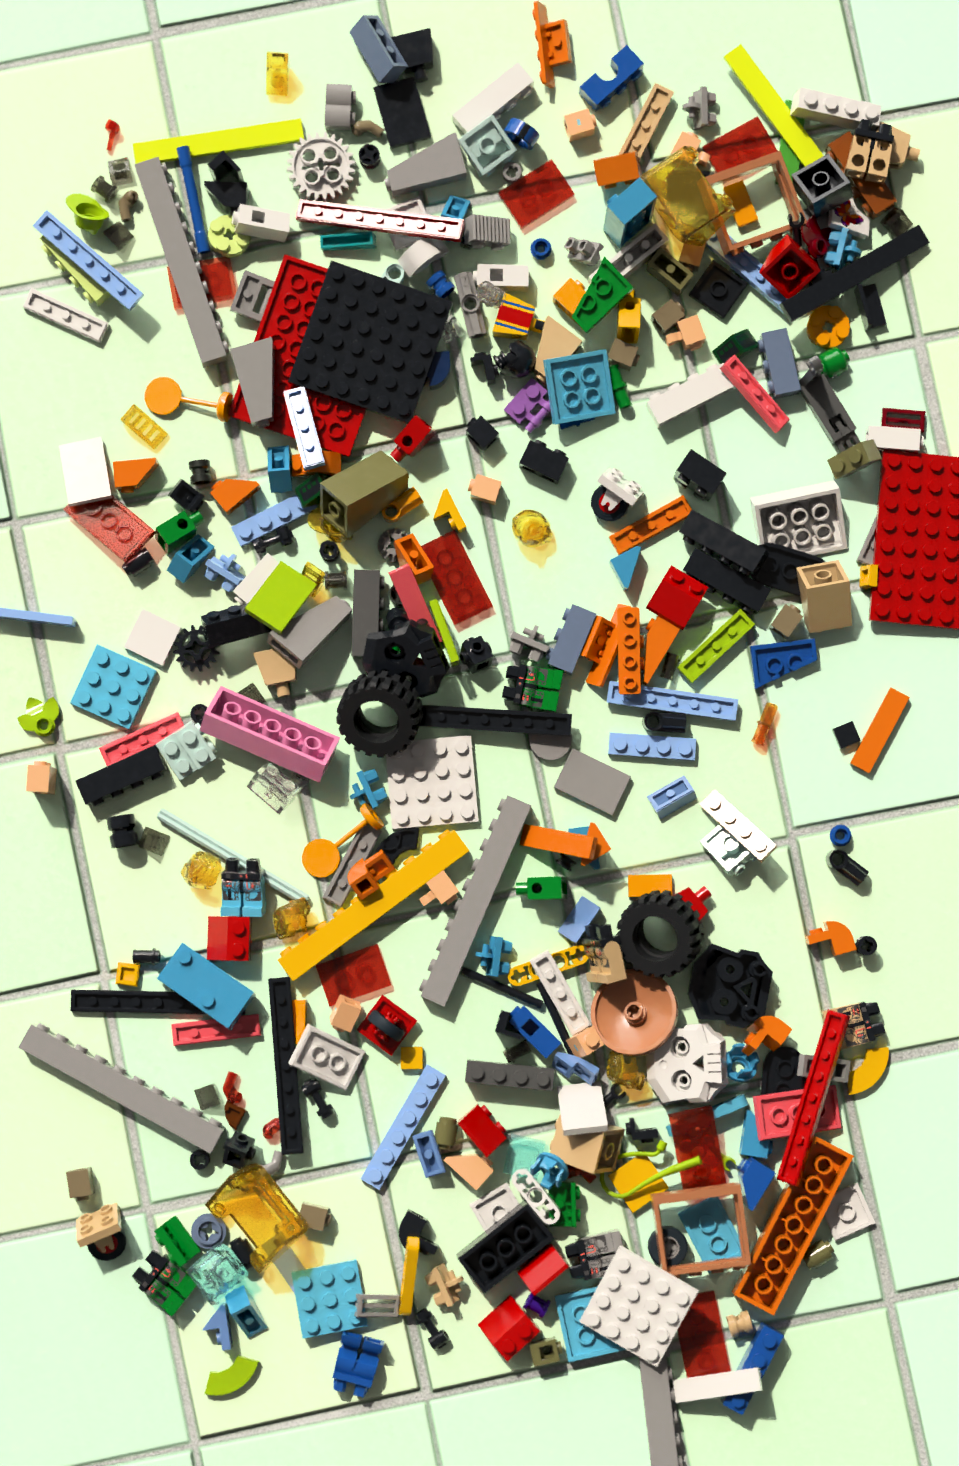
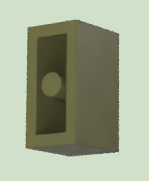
M661 247L646 266L648 273L678 297L691 283L694 273Z
M874 439L848 448L828 459L827 462L836 480L848 477L881 460L882 457Z

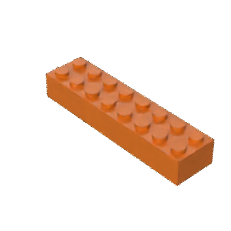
M814 1135L799 1187L788 1183L785 1184L750 1254L751 1265H746V1268L742 1270L732 1289V1293L735 1296L774 1316L854 1157L853 1155Z

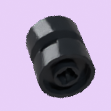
M134 814L106 818L108 830L112 832V835L109 836L111 849L139 844L138 833L133 829L136 826Z

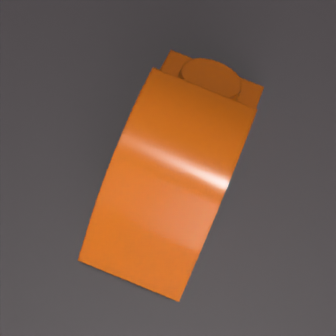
M322 450L326 465L306 471L304 470L300 454L292 455V477L310 476L317 472L333 476L341 472V454Z
M380 850L367 860L360 859L350 869L347 879L358 897L363 900L379 889L377 881L393 871L395 867L384 851Z
M825 921L823 922L825 931H822V927L810 930V935L805 936L807 945L828 940L833 956L857 950L851 931L840 922Z
M760 1017L746 1029L750 1034L743 1041L746 1045L742 1052L747 1056L751 1055L761 1042L774 1052L783 1044L793 1029L777 1017Z

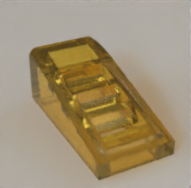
M135 404L120 419L125 426L154 450L168 435L163 428ZM136 413H138L139 415L137 416V418L132 423H130L129 421L134 417ZM142 419H145L146 421L143 423V425L139 429H137L136 426L142 421ZM152 425L153 427L148 431V433L146 435H143L142 433L148 428V426ZM156 430L159 431L160 433L151 442L149 438L156 432Z
M307 561L301 574L317 584L315 590L310 595L315 597L324 585L325 572Z

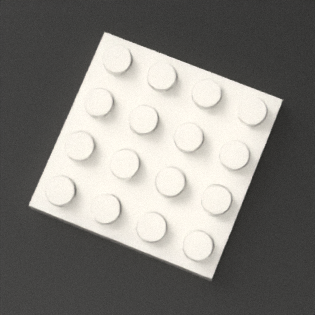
M471 735L414 740L403 752L397 751V754L391 757L386 754L392 829L479 822Z
M620 1245L579 1322L657 1367L699 1290Z

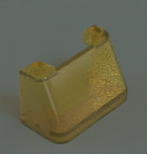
M683 146L645 172L640 178L656 194L655 209L672 234L682 243L702 247L736 212V209L732 205V199L726 194L716 193L696 164L699 162L698 151L692 146Z
M258 1163L249 1164L230 1175L205 1204L208 1210L217 1218L223 1219L230 1215L256 1249L250 1254V1262L259 1274L271 1266L308 1230V1223L265 1168Z

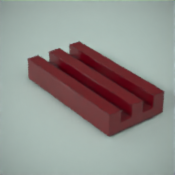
M882 408L881 426L921 429L920 434L924 433L926 411ZM887 414L919 416L920 420L887 417ZM886 422L920 425V427L886 425Z

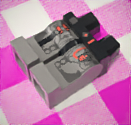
M618 1228L577 1238L575 1242L564 1246L567 1258L579 1256L580 1264L569 1266L572 1279L584 1278L586 1281L604 1276L619 1246H623Z

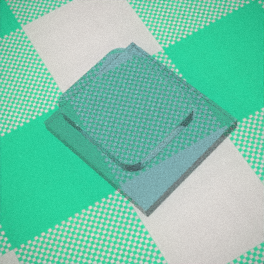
M511 1133L503 1173L513 1175L515 1171L521 1168L530 1171L531 1166L536 1162L537 1156L544 1152L546 1141ZM539 1171L533 1175L536 1179H538ZM520 1173L518 1174V1176H520V1177H524V1178H527V1177H528L526 1174H524V1175H521Z

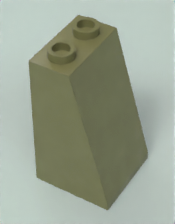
M380 450L320 482V514L344 536L349 538L408 489L409 474L392 457Z

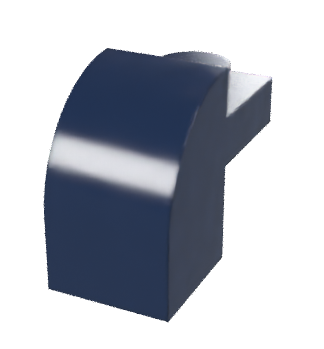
M439 351L435 354L426 382H430V390L442 387L450 376L449 351Z

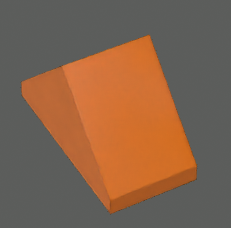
M593 822L589 824L587 836L598 838L594 859L582 858L580 866H586L611 850L599 828Z

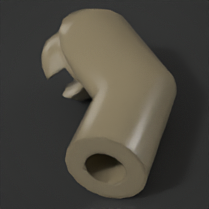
M371 120L356 121L352 128V134L360 137L363 132H370L377 138H380L385 129Z
M134 190L127 191L118 202L122 222L132 220L130 209L139 198L138 193Z

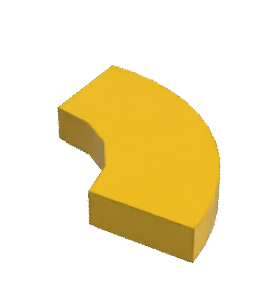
M889 1047L866 1049L862 1064L855 1070L849 1071L848 1095L863 1092L880 1079L887 1066Z

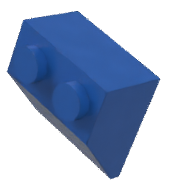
M748 1156L747 1159L743 1157L737 1167L739 1170L737 1175L741 1184L744 1204L753 1211L776 1173L753 1157Z

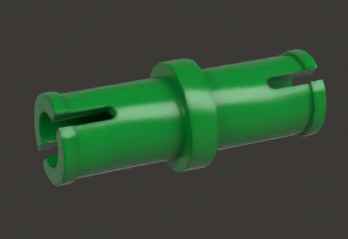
M613 365L609 367L612 390L619 410L632 406L626 390L627 383L622 379L619 366Z

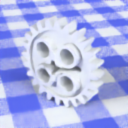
M316 131L314 138L307 133L306 141L300 137L299 142L301 145L293 144L295 151H289V156L292 159H287L286 161L288 165H291L286 168V172L293 173L288 177V180H295L293 188L300 187L299 195L307 192L306 199L314 195L315 201L318 200L319 196H322L323 201L326 202L328 195L334 200V193L342 196L341 188L348 190L349 186L346 182H353V178L349 175L355 174V169L350 168L355 165V161L349 160L353 157V152L346 153L349 145L342 147L343 139L341 138L336 142L335 134L331 138H327L326 131L323 137H320L318 131ZM327 151H332L336 154V157L328 159L324 154ZM306 153H311L315 158L312 161H306L303 156ZM318 163H322L324 170L319 169ZM335 163H339V164H340V166H338V167H336V166H331V165H334ZM335 172L339 177L336 180H330L327 174ZM314 174L317 180L313 183L308 182L306 176Z

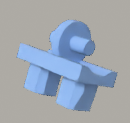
M222 554L220 560L213 556L205 563L208 567L204 577L214 582L219 574L225 577V580L221 587L228 592H232L246 576L238 572L241 565L235 562L237 559L235 554H232L229 558Z

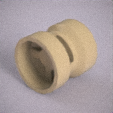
M747 1310L740 1312L737 1316L733 1314L726 1316L732 1338L739 1336L741 1332H754Z

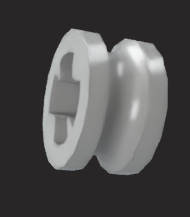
M515 162L505 164L502 171L503 179L511 184L518 182L522 172L519 164ZM510 168H513V171L517 170L515 177L507 176Z

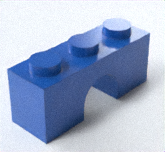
M628 45L611 58L610 66L617 74L614 79L606 81L594 73L579 88V94L596 112L600 108L605 109L611 103V98L614 95L622 94L631 80L636 81L643 74L644 62Z

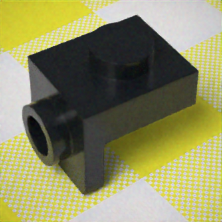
M486 352L474 354V357L470 358L471 366L484 364L487 385L496 384L495 377H499L497 364L492 362L491 354L487 355Z
M180 479L167 495L187 512L198 511L203 505V498L205 497L203 493L195 490L183 479Z
M628 1117L629 1122L625 1123L626 1135L631 1136L632 1141L641 1140V1143L654 1142V1138L659 1137L656 1127L635 1130L634 1118Z

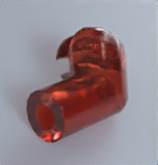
M228 1071L222 1090L228 1102L239 1104L243 1096L235 1088L238 1074Z
M274 1118L263 1126L264 1138L272 1139L274 1134L280 1130L279 1118Z
M567 1165L569 1170L568 1179L582 1176L591 1184L597 1178L595 1174Z

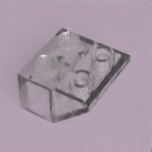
M268 761L255 773L246 787L280 815L312 779Z

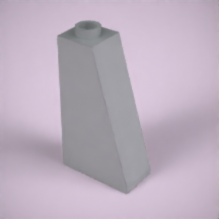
M451 133L387 170L388 178H385L384 182L386 190L391 191L392 197L467 179L462 152L457 141V133Z
M272 337L230 349L251 424L253 427L257 426L258 428L267 427L270 425V422L274 421L275 345Z
M334 596L292 619L281 635L272 630L269 633L267 643L300 670L350 618L352 608L347 601Z

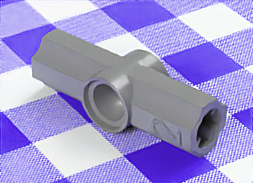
M472 272L459 273L454 276L468 338H481L487 335ZM472 301L476 304V307L474 309H467L464 305L466 302Z

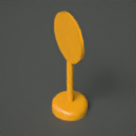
M159 377L152 380L147 386L145 402L147 407L158 415H168L174 412L179 407L180 402L217 408V418L219 421L228 422L230 419L228 413L233 402V395L229 392H223L218 399V403L182 397L181 388L175 380L168 377Z
M364 803L360 807L364 820L335 844L326 839H315L307 844L303 850L302 864L308 873L315 877H327L333 874L340 863L338 847L368 823L376 830L384 827L383 821L371 806Z

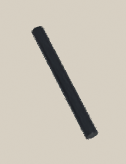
M464 966L460 973L467 978L541 1009L544 1002Z
M539 982L536 986L568 1054L574 1055L566 1042L570 1036L558 1010L542 982Z

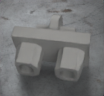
M701 86L700 90L694 91L693 96L688 97V103L682 105V110L688 112V117L693 119V130L713 126L717 122V114L708 112V106L712 107L716 103V93L707 91V86Z
M569 237L564 248L569 252L567 255L569 260L585 263L587 266H595L600 260L599 251L603 250L604 246L598 242Z
M535 625L533 630L525 627L522 632L530 636L529 638L513 631L510 638L512 641L509 651L520 656L523 647H529L531 652L528 659L539 663L543 655L547 654L549 646L534 640L535 638L542 641L545 636L537 632L539 626Z

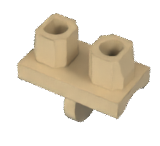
M445 1263L437 1265L424 1277L429 1287L437 1284L440 1292L433 1295L436 1306L447 1305V1307H450L460 1300L457 1292L461 1291L459 1283L464 1278L462 1275L456 1277L453 1270L448 1271Z

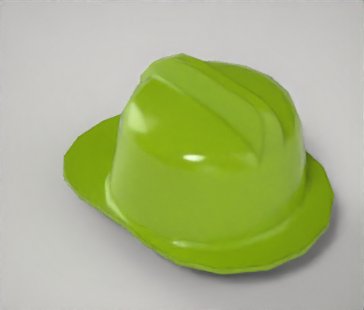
M71 194L66 198L67 206L74 213L77 227L88 231L92 235H96L98 229L103 226L104 220L109 217V212L95 199L84 194Z

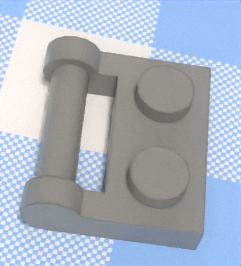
M244 270L230 311L260 324L275 281ZM263 285L268 289L258 314L253 312Z

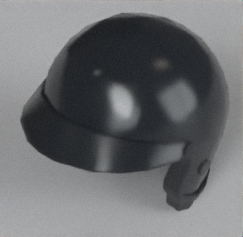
M520 340L510 343L508 346L510 352L506 354L509 363L503 367L500 374L509 375L516 379L524 378L534 370L536 362L535 352L530 346Z

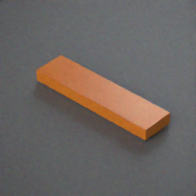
M684 495L608 538L617 554L620 555L685 520L692 509Z
M892 687L889 688L849 764L868 774L871 772L910 697Z
M524 824L519 845L593 860L598 838Z

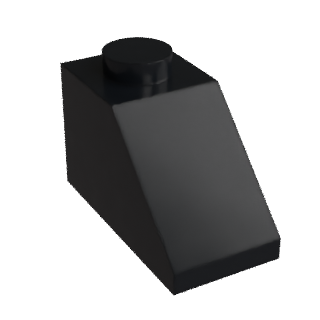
M204 181L207 193L230 215H233L234 211L237 212L240 204L248 205L249 187L247 182Z

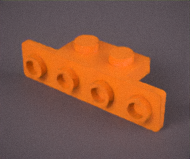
M539 1L533 2L534 9L532 10V15L536 22L535 38L539 48L537 51V57L541 66L539 77L545 86L555 88L553 67L572 62L568 21L561 19L548 23L546 6Z
M618 604L611 622L604 617L596 615L580 653L581 656L593 662L586 683L600 688L604 686L618 652L617 610L618 608L631 606Z
M618 608L619 694H640V670L644 669V656L640 657V648L644 647V637L640 635L639 608Z

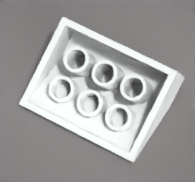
M834 480L750 497L758 545L776 543L811 555L847 549L840 488Z

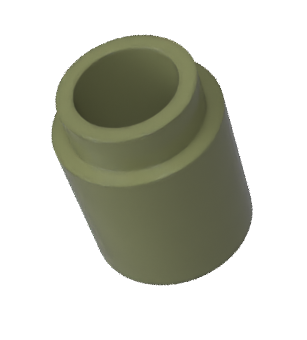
M439 1117V1121L436 1122L434 1135L438 1148L450 1150L451 1146H455L458 1130L457 1119Z
M820 1239L808 1247L803 1260L810 1270L813 1268L817 1269L833 1259L832 1253L835 1251L828 1240L823 1242Z

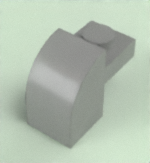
M799 1054L797 1076L808 1077L814 1055ZM837 1059L831 1081L848 1083L850 1061Z

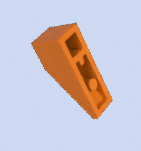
M657 616L656 620L651 618L645 628L649 631L646 635L643 684L646 686L680 631V628L660 616Z

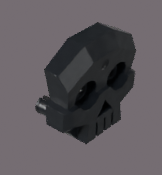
M423 618L417 622L411 619L396 624L392 630L369 633L362 661L367 676L369 671H377V674H381L382 671H389L388 675H400L402 681L407 680L411 683L410 688H415L420 698L438 692L443 677L448 672L450 665L434 628L429 627L430 624ZM393 647H399L400 651H395ZM405 676H411L412 680L406 679Z
M712 943L692 964L687 991L697 1019L724 1020L726 1025L746 1028L753 1021L765 1016L773 972L764 963L759 952L743 949L734 952ZM729 965L734 967V971L731 974L726 971ZM750 983L747 996L740 988ZM722 998H727L728 1004L726 1006L720 1004Z

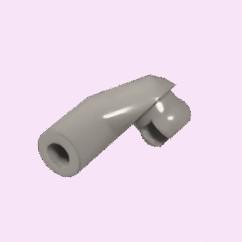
M274 1150L271 1162L265 1165L260 1164L257 1167V1175L261 1176V1178H269L278 1173L284 1157L281 1151Z

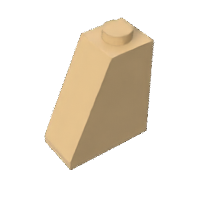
M549 315L545 319L534 366L535 378L544 385L546 384L543 360L574 355L582 346L581 339Z

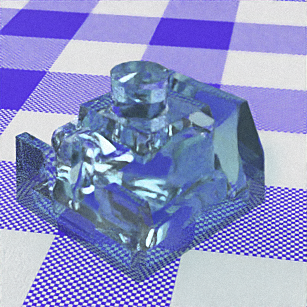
M220 1242L186 1270L210 1305H218L220 1300L236 1284L242 1283L249 1274L231 1248Z

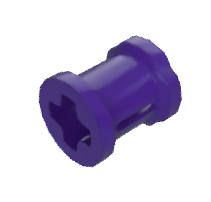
M530 1292L523 1305V1309L526 1310L528 1308L539 1314L540 1318H543L550 1306L551 1300H544Z

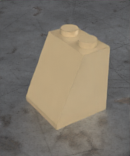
M839 560L797 567L804 623L809 633H821L826 630L843 629L844 627L852 626L850 581Z
M559 1115L555 1123L556 1131L554 1138L550 1143V1153L560 1157L564 1163L592 1174L615 1171L625 1129L607 1124L608 1131L564 1136L561 1115Z

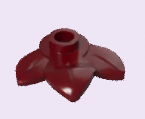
M811 216L806 226H802L801 234L803 241L808 246L810 255L818 259L826 254L830 245L829 236L831 228L820 230L817 220L814 216Z

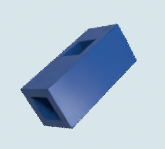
M517 1005L510 1012L509 1016L511 1018L508 1021L545 1058L561 1044L524 1005L521 1008Z

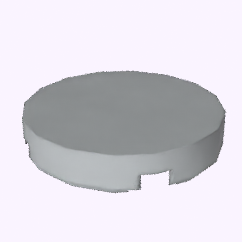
M529 733V744L531 750L538 757L553 761L562 758L568 752L572 744V734L571 736Z

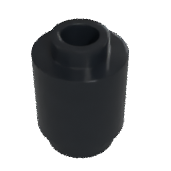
M146 547L138 548L122 559L124 564L121 566L128 576L132 574L136 577L151 567V563L155 560Z
M398 607L390 609L386 615L389 630L394 629L396 624L409 620L405 610Z
M239 1236L229 1243L231 1247L227 1250L237 1267H241L242 1271L249 1269L258 1262L255 1258L257 1255L247 1238L242 1239Z

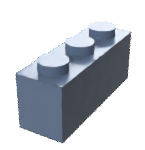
M363 15L349 31L355 45L359 48L364 60L368 63L379 83H394L408 67L378 15Z
M787 328L761 333L760 340H757L759 353L763 352L764 374L767 373L769 381L766 382L768 393L772 394L773 400L799 394L801 387Z
M572 604L571 609L566 607L562 620L565 621L562 629L558 627L554 636V640L557 641L555 648L550 647L545 658L549 661L547 666L563 670V673L572 675L596 613Z

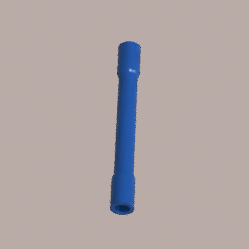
M181 146L177 148V154L183 173L195 231L196 247L198 254H205L210 252V246L199 203L189 146Z

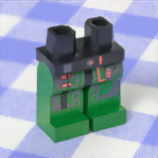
M520 664L519 667L508 666L505 678L517 680L516 687L504 686L502 698L513 701L512 704L555 713L563 670H552Z
M152 1250L145 1261L154 1268L148 1273L139 1266L132 1277L140 1285L138 1288L157 1302L172 1317L197 1286L200 1279L183 1266L174 1265L166 1253L161 1255L157 1251Z

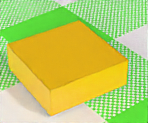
M878 565L862 566L860 568L859 587L863 589L877 587Z
M118 962L115 984L138 987L141 965Z
M401 1047V1069H423V1047Z

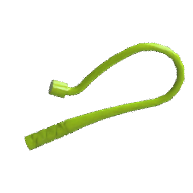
M659 1140L656 1147L658 1149L655 1152H627L619 1154L618 1159L633 1156L655 1157L662 1151H665L668 1143ZM700 1156L672 1165L624 1194H617L608 1189L604 1181V1173H600V1183L608 1195L623 1199L656 1180L701 1165L702 1160Z

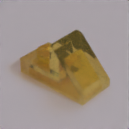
M267 51V95H288L289 53Z

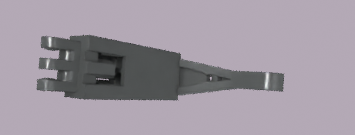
M815 355L807 363L809 370L799 380L800 393L831 444L835 443L841 453L845 451L844 444L847 448L853 446L850 442L851 440H853L855 445L860 443L859 438L854 432L857 428L825 375L821 374L823 365L818 356Z

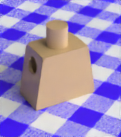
M892 126L894 140L888 169L899 170L902 168L905 159L917 162L920 149L909 147L911 135Z
M274 648L253 653L266 687L275 686L278 698L289 696L288 683L297 681V667Z

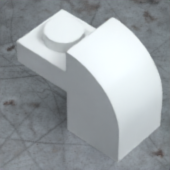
M421 238L410 246L397 261L410 278L424 272L431 262L446 256L449 249L442 240Z

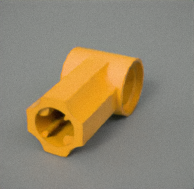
M413 486L384 508L382 516L386 522L395 523L402 516L424 503V501ZM388 508H396L397 514L394 517L387 516L385 512Z

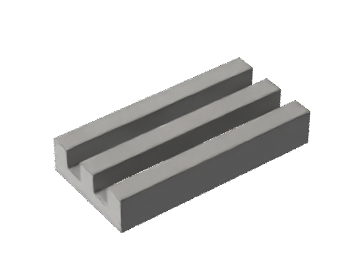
M356 1294L357 1303H355V1307L357 1309L355 1317L399 1318L400 1295ZM363 1300H395L394 1303H363ZM362 1308H394V1312H362Z

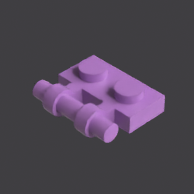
M531 377L503 410L518 424H521L526 418L529 423L525 429L532 433L535 428H539L542 425V420L549 413L551 414L549 401L547 402L543 399L548 391ZM539 404L542 409L533 416L531 411Z

